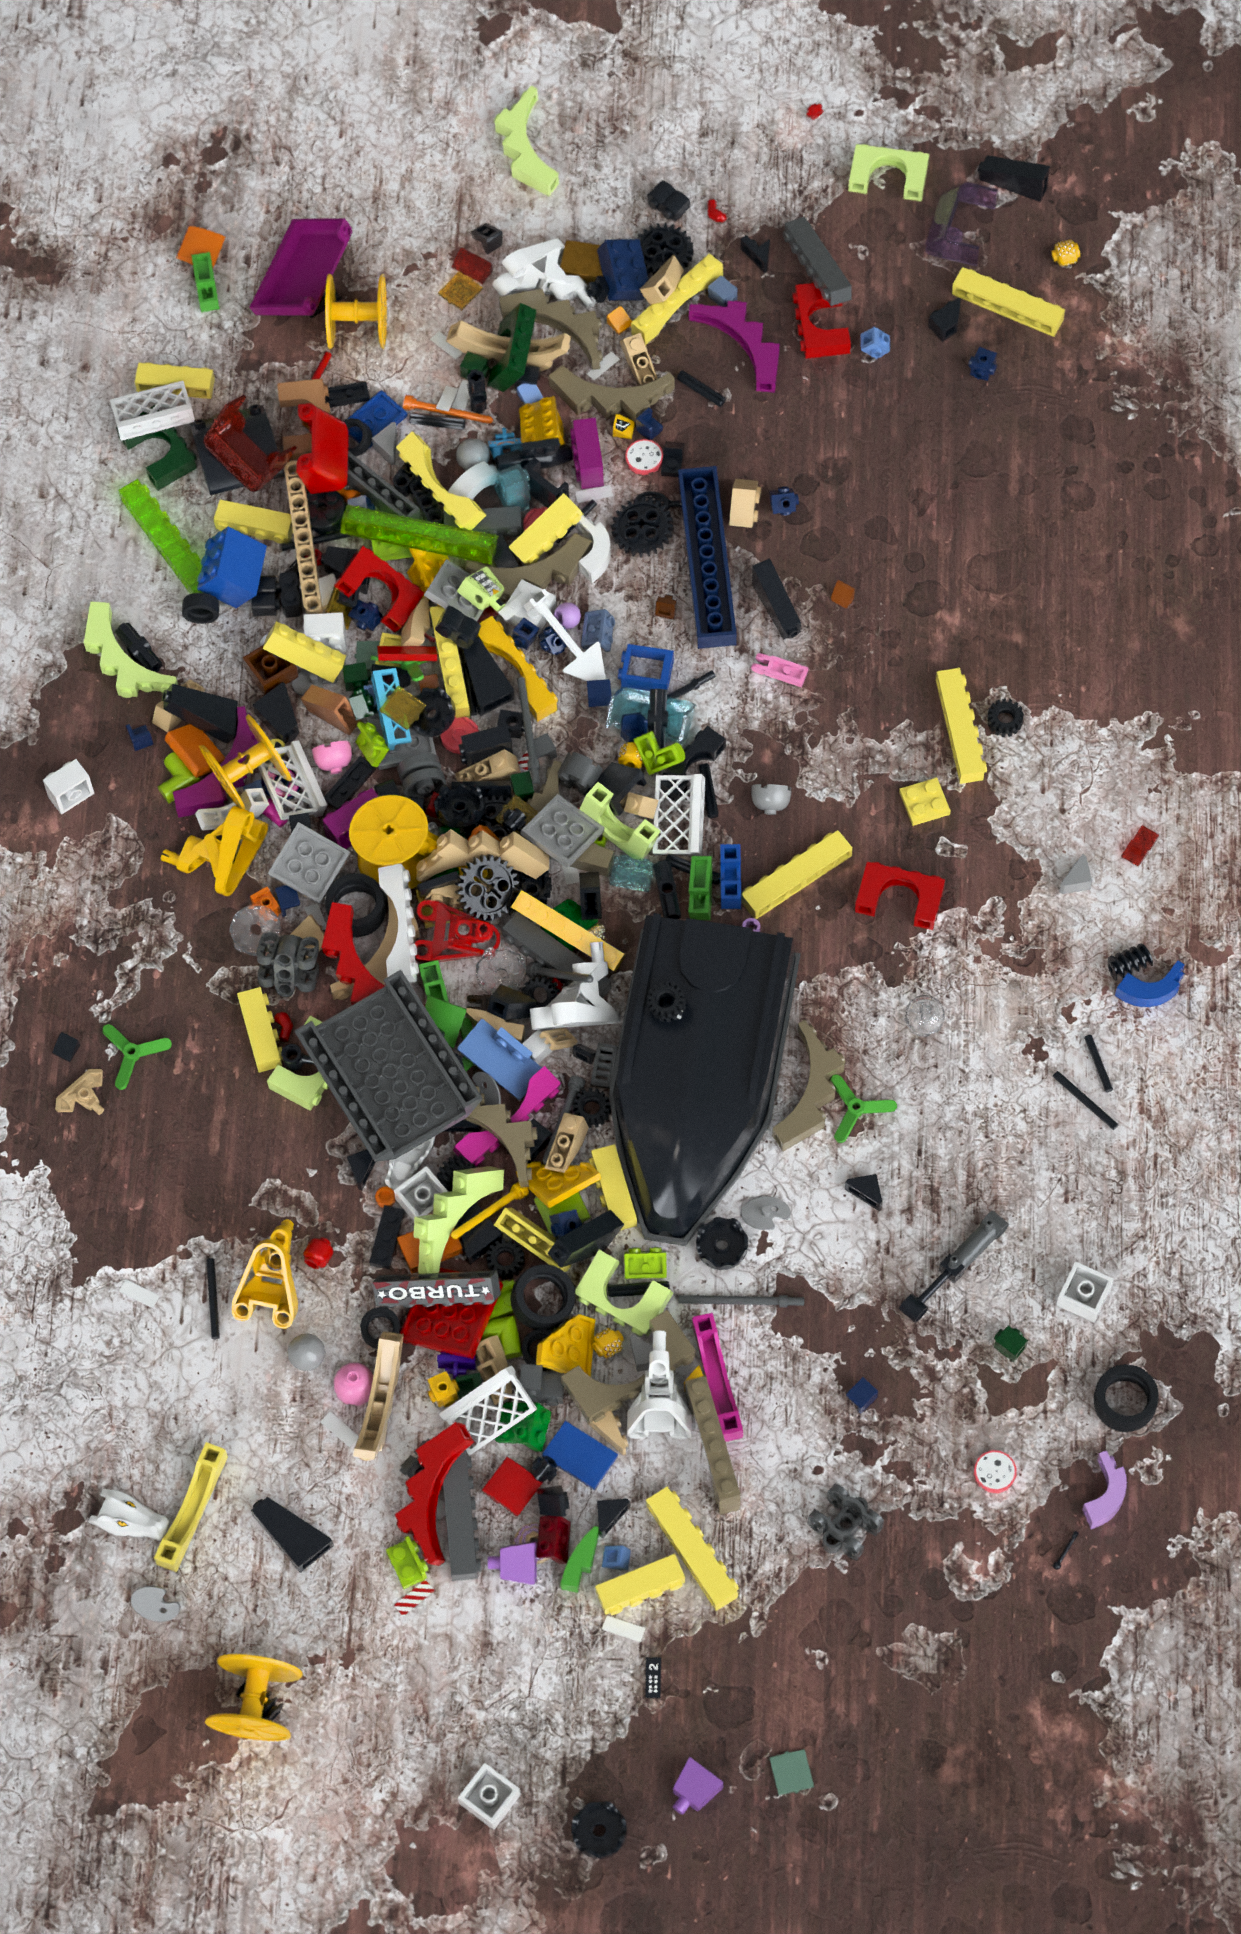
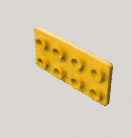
M555 396L544 397L540 401L527 403L519 408L522 443L559 438L560 445L565 444L564 426L557 410Z
M440 541L409 543L408 545L415 561L407 571V575L411 583L416 584L424 594L445 560H449Z

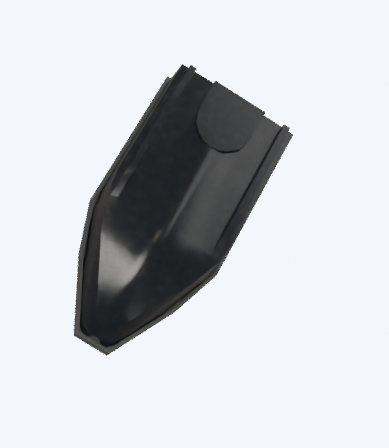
M654 913L653 916L646 915L644 928L641 929L609 1091L617 1152L644 1240L686 1246L699 1227L706 1221L739 1179L771 1123L801 953H795L793 938L785 937V933L777 932V935L752 931V928L690 918H686V921L661 917V914ZM666 981H670L671 985L676 983L677 987L679 986L683 991L686 999V1004H684L686 1009L682 1011L681 1019L677 1018L674 1020L672 1017L670 1018L671 1022H667L666 1019L663 1022L652 1015L647 1004V995L650 996V989L654 991L653 986L657 985L659 987L660 982H663L664 985H666ZM670 995L662 997L659 1005L663 1008L670 1007L674 1003V997Z

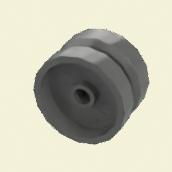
M420 753L404 759L397 767L404 794L408 798L412 796L419 798L430 797L433 792L438 793L440 788L446 785L444 773L441 771L440 760L436 754Z

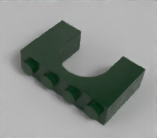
M519 303L500 321L498 335L510 338V342L502 359L490 369L488 386L505 392L524 374L537 312L536 309Z
M143 411L140 413L139 416L147 415L149 413ZM116 427L117 433H118V437H119V439L121 440L120 435H119V431H118V427ZM175 427L122 440V443L128 450L152 438L163 439L171 445L169 452L163 458L146 467L148 478L158 491L197 469L196 455L192 450L189 451L187 449L185 440L182 436L178 437Z

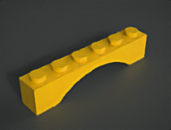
M491 616L479 623L481 628L477 637L481 639L487 650L507 660L517 669L521 677L525 678L529 710L536 721L539 722L557 711L558 699L556 695L548 691L544 679L536 675L534 666L531 663H527L522 650H517L514 646V640L510 635L505 634L500 621H495Z
M521 890L511 908L592 957L590 943L603 942L604 962H607L608 968L615 972L626 954Z

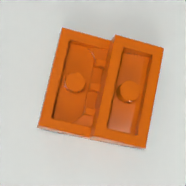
M189 226L176 258L193 265L191 255L210 252L212 267L214 268L226 237L207 229Z

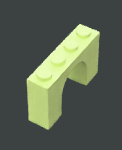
M856 144L849 179V191L867 194L872 172L882 166H894L900 169L906 176L904 199L922 201L929 154Z
M597 782L585 796L580 810L605 827L602 833L603 836L636 862L640 863L651 851L661 831L646 819L643 820L637 829H632L621 823L614 816L609 806L613 793Z
M309 1016L305 1022L307 1024L313 1021L315 1026L322 1023V1021L312 1016ZM280 1065L276 1066L267 1080L269 1089L310 1111L321 1101L323 1091L329 1088L319 1072L310 1076H300Z
M598 1250L575 1290L578 1296L577 1300L586 1306L589 1303L596 1306L595 1311L605 1317L607 1313L614 1317L613 1321L623 1327L626 1323L632 1327L631 1331L642 1337L645 1334L649 1337L651 1333L649 1327L650 1320L663 1312L673 1292L652 1280L646 1293L637 1305L628 1309L614 1307L607 1297V1285L620 1262L603 1251Z

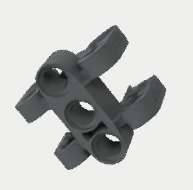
M273 932L264 933L260 938L257 948V961L260 963L257 974L258 984L265 988L272 987L275 984L277 994L282 997L292 996L295 986L301 992L313 991L319 977V964L316 962L319 953V941L314 937L302 939L295 935L279 937ZM268 940L275 941L274 943H266ZM307 945H313V946H315V947H314V948H306L305 946H307Z
M834 1483L827 1493V1500L840 1510L839 1514L831 1521L830 1516L826 1517L814 1508L808 1516L807 1523L815 1532L821 1535L825 1532L822 1546L826 1552L834 1554L842 1548L847 1556L857 1561L864 1552V1545L862 1546L853 1537V1534L861 1526L870 1534L877 1536L883 1528L884 1520L877 1512L868 1509V1503L864 1498L850 1497L849 1493L842 1486ZM847 1521L851 1524V1527L844 1529L840 1526V1523ZM835 1538L838 1543L830 1545L827 1543V1539Z

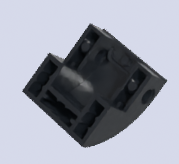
M255 404L251 405L248 409H235L225 415L216 414L212 418L205 420L197 419L190 423L210 496L284 477L278 449L264 405Z

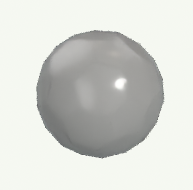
M476 438L462 441L456 450V460L459 466L466 471L480 462L485 461L488 463L490 459L487 445L482 440Z
M309 1333L296 1336L290 1342L287 1351L291 1364L302 1371H311L319 1367L325 1356V1348L322 1341L317 1336Z

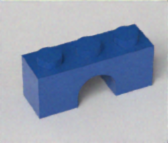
M720 844L721 909H741L740 844Z

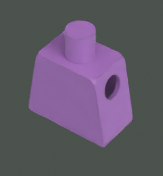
M537 1541L501 1547L500 1556H488V1569H500V1579L531 1585L536 1584Z
M690 1757L673 1788V1793L679 1797L672 1806L673 1809L681 1815L684 1814L689 1806L699 1811L722 1790L723 1782Z

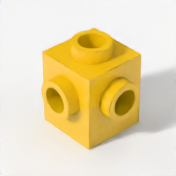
M447 1371L427 1379L430 1389L428 1391L432 1403L436 1402L439 1408L451 1406L458 1399L457 1392L460 1391L455 1379H450Z

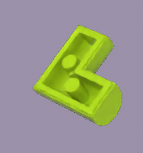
M653 731L633 739L648 775L685 760L684 750L679 743H674L660 749Z
M172 752L165 758L164 765L173 777L160 784L158 790L166 801L171 803L174 801L173 791L187 788L201 780L188 770L175 752Z
M515 1315L489 1320L481 1341L498 1335L506 1359L522 1357L523 1353Z

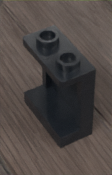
M535 457L521 469L523 490L545 507L549 508L563 493L569 498L568 483L564 482L559 488H556L541 476L540 461Z
M613 762L610 763L595 782V784L599 782L613 793L609 806L612 813L616 816H620L624 810L620 802L635 784L641 786L647 784L644 774L640 769ZM588 788L587 791L584 793V796H586L592 788Z

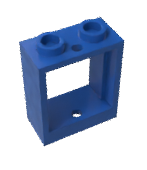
M628 644L626 651L622 652L621 662L624 663L623 668H619L618 672L621 687L644 691L666 689L668 693L674 663V651ZM631 656L664 661L661 678L654 679L628 675Z

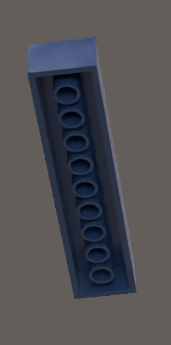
M717 467L678 469V484L698 649L735 646L737 645V633Z

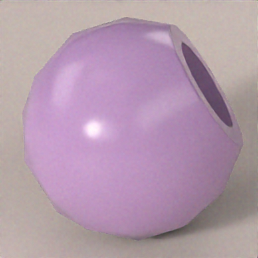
M564 602L556 608L554 617L566 629H572L578 625L581 613L575 604Z

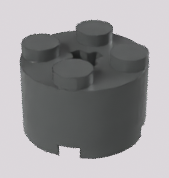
M568 752L557 774L562 780L560 783L562 786L571 789L573 786L578 789L579 793L584 795L587 789L592 788L603 769L599 764L595 767L592 764L593 760L582 754L573 752L571 755Z

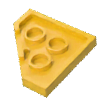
M531 1162L528 1164V1168L531 1167L532 1180H529L528 1189L548 1208L557 1205L601 1179L600 1173L587 1162H581L580 1165H569L565 1173L545 1169V1165H541V1162Z
M581 1314L571 1317L538 1344L536 1365H542V1367L564 1374L579 1365L591 1377L595 1319Z

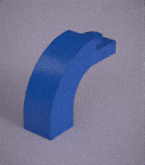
M1177 961L1162 980L1153 983L1143 982L1127 973L1117 986L1115 996L1130 1005L1138 1007H1154L1164 1004L1178 993L1179 982L1185 974L1183 972L1185 964Z

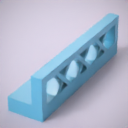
M396 668L373 671L371 676L373 692L383 738L390 751L394 750L395 745L411 743V735L406 714H404V720L400 719L397 722L390 717L389 713L384 711V708L390 702L386 698L389 691L394 694L397 691L401 693ZM392 674L394 681L389 686L383 682L382 676ZM397 727L405 732L406 738L395 739L394 732Z

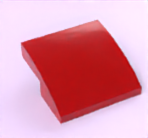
M506 1457L481 1491L517 1517L543 1482L535 1479L532 1473L509 1457Z

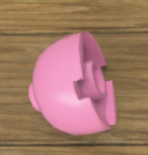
M349 741L331 742V745L324 747L323 744L313 748L312 753L315 764L323 771H330L331 774L341 773L342 768L348 766L351 762L352 750Z
M358 1362L342 1366L334 1378V1391L338 1399L344 1404L355 1406L368 1402L374 1376L372 1371L364 1364Z

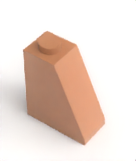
M311 685L301 698L309 712L347 735H350L357 727V723L361 722L360 719L356 720L349 701L343 695Z

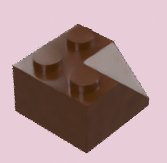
M264 645L242 657L245 670L265 696L282 682L288 684L298 678V672L295 664L264 650Z

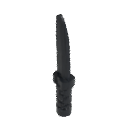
M711 670L697 679H692L691 683L668 694L667 700L680 697L694 689L697 690L700 688V685L715 678V673Z

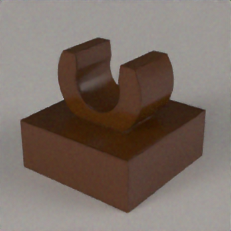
M665 594V597L658 596L655 616L674 620L677 600H673V595Z

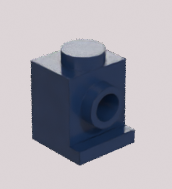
M523 618L513 629L512 639L517 647L527 650L535 641L540 628L526 618ZM524 627H526L528 630H530L531 633L529 634L528 632H526L525 630H523Z

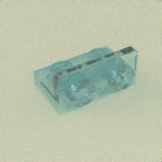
M626 855L614 856L610 885L649 892L654 872V863L647 859H632Z

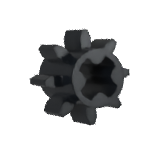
M508 808L502 815L504 820L502 824L511 833L516 830L521 832L526 826L524 821L526 815L517 808L513 811Z
M538 1456L532 1462V1475L538 1481L544 1482L548 1480L551 1482L557 1476V1463L551 1457L545 1456L541 1459Z

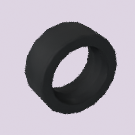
M349 418L344 420L348 430L355 426L359 427L363 433L360 444L354 448H348V451L355 457L364 454L371 446L372 431L368 425L358 419Z
M206 593L189 594L183 599L182 615L192 623H212L219 617V600L215 596Z
M373 1308L366 1312L361 1320L362 1338L372 1348L378 1349L379 1339L373 1338L368 1331L369 1323L375 1318L384 1317L389 1319L393 1325L392 1333L400 1334L401 1332L399 1318L395 1312L388 1308Z
M536 1329L528 1333L524 1338L522 1353L526 1364L536 1365V1360L530 1355V1345L537 1339L548 1337L553 1333L551 1330ZM542 1367L543 1371L550 1370L548 1368Z

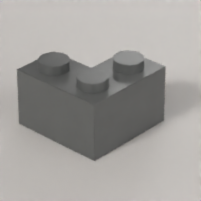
M521 1364L520 1383L533 1403H546L548 1406L563 1404L564 1386L561 1383V1376L564 1373L543 1372L542 1365Z

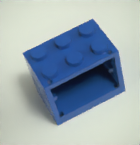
M226 527L206 541V552L201 561L202 569L197 579L199 582L197 590L213 595L218 600L238 608L257 595L267 545L230 527Z

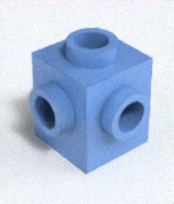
M876 327L860 334L861 351L875 359L890 352V335Z

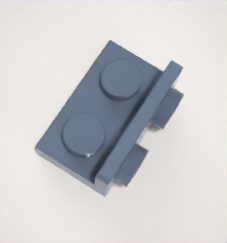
M606 609L585 612L581 647L584 650L599 642L600 647L606 652L611 651L615 619Z

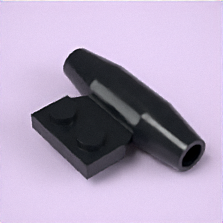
M559 438L521 443L520 448L496 456L495 465L497 471L521 472V469L535 457L540 461V469H546L572 461L573 453L570 446H560Z

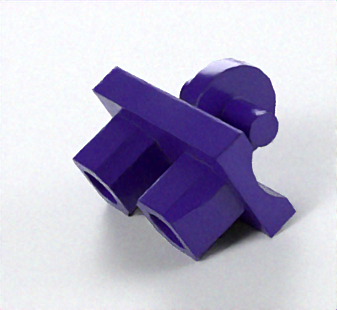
M444 1352L437 1354L438 1368L445 1369L448 1374H453V1380L458 1377V1374L466 1375L467 1370H476L475 1356L473 1359Z

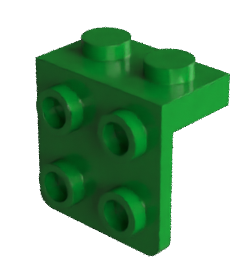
M566 899L553 908V910L587 931L598 923V919L582 920L581 906L571 899ZM540 927L542 930H544L546 933H548L550 936H552L554 939H556L570 951L573 952L576 947H574L573 945L564 941L563 939L548 931L544 927Z
M514 1402L504 1403L503 1408L512 1410ZM518 1402L516 1411L525 1413L530 1408L526 1403ZM534 1403L537 1408L536 1411L496 1437L495 1441L505 1444H524L535 1452H542L552 1412L539 1403ZM502 1411L500 1422L509 1424L512 1413Z

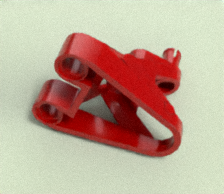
M424 900L418 904L417 915L419 919L425 923L435 924L433 941L418 940L415 942L417 949L420 946H424L428 950L424 956L415 955L416 961L422 963L436 960L446 962L489 956L499 948L501 943L500 933L489 922L474 918L439 901ZM430 907L433 912L429 916H424L421 913L422 909ZM446 921H450L448 941H444ZM461 926H467L470 930L468 934L461 935L458 929ZM494 932L496 943L493 948L483 950L472 947V943L489 941ZM446 948L462 952L460 954L437 956Z

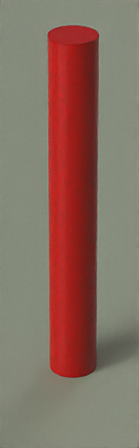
M325 352L311 380L320 379L332 357L331 353Z

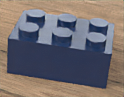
M605 240L597 249L602 274L610 289L607 295L608 300H643L645 297L640 288L649 279L640 240Z

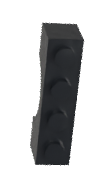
M708 726L703 731L700 730L696 734L694 742L684 748L685 760L671 766L668 772H664L662 775H686L688 768L697 761H715L726 748V738ZM661 780V790L666 793L673 784L669 780ZM684 780L678 786L684 793L690 789V780ZM675 788L668 797L676 802L683 794Z

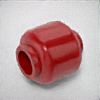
M323 1237L311 1239L303 1252L304 1262L313 1269L326 1267L334 1254L331 1242Z

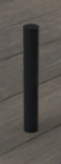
M591 500L581 510L584 517L597 506L594 500ZM576 524L568 528L567 533L555 542L559 544L576 527Z
M462 663L470 716L477 715L476 703L465 664Z
M1087 1035L1084 1039L1105 1092H1111L1113 1087L1092 1035Z

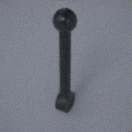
M1076 1530L1059 1559L1053 1563L1055 1570L1061 1568V1562L1077 1538L1079 1532Z

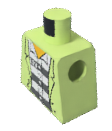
M487 566L466 577L457 590L459 594L479 610L492 606L499 612L506 605L500 599L504 592V587Z

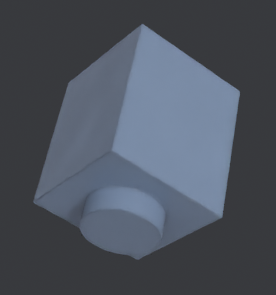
M721 275L708 286V297L717 305L727 307L728 301H737V288Z

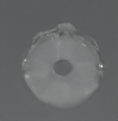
M257 904L249 905L233 916L229 932L232 936L234 947L238 951L251 956H257V948L261 936L264 933L273 932L280 937L281 923L277 915L268 907ZM253 924H258L261 927L259 935L252 933L251 926ZM268 940V941H266V943H274V942H275V941H273V940Z
M509 947L502 949L487 948L476 964L477 982L481 989L489 995H492L500 984L519 991L526 981L527 971L524 957L521 953H516ZM505 970L507 975L500 978L496 976V972Z

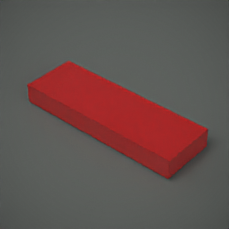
M377 646L379 661H437L436 646Z

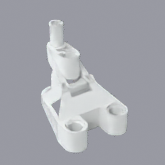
M559 239L532 245L509 254L502 261L503 266L508 272L499 276L492 284L500 296L543 288L544 295H554L558 301L570 300L578 296L587 309L593 307L597 302L593 297H588L586 293L587 285L581 277L565 275L564 271L557 264L558 258L563 254L565 247Z
M603 942L590 943L592 962L572 964L573 972L592 975L594 978L593 982L573 981L570 985L564 987L562 992L546 1007L530 1009L532 1030L595 1026L620 1022L619 1012L615 1011L610 1004L599 996L598 981L608 974V964L604 962ZM588 999L594 1006L589 1004L586 1000Z
M665 1331L653 1332V1351L649 1355V1371H645V1383L642 1384V1390L627 1412V1436L633 1439L647 1438L649 1432H670V1437L674 1439H687L691 1437V1411L677 1392V1385L674 1384L673 1371H670L669 1353L666 1351ZM668 1382V1386L665 1387L651 1386V1383L665 1384ZM649 1395H670V1397H649Z

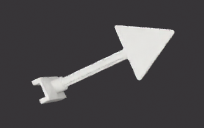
M545 589L523 605L527 612L535 608L539 614H542L575 655L576 659L563 669L564 673L586 682L606 679L600 643L596 642L585 652H582L548 609L549 607L544 600L549 594Z

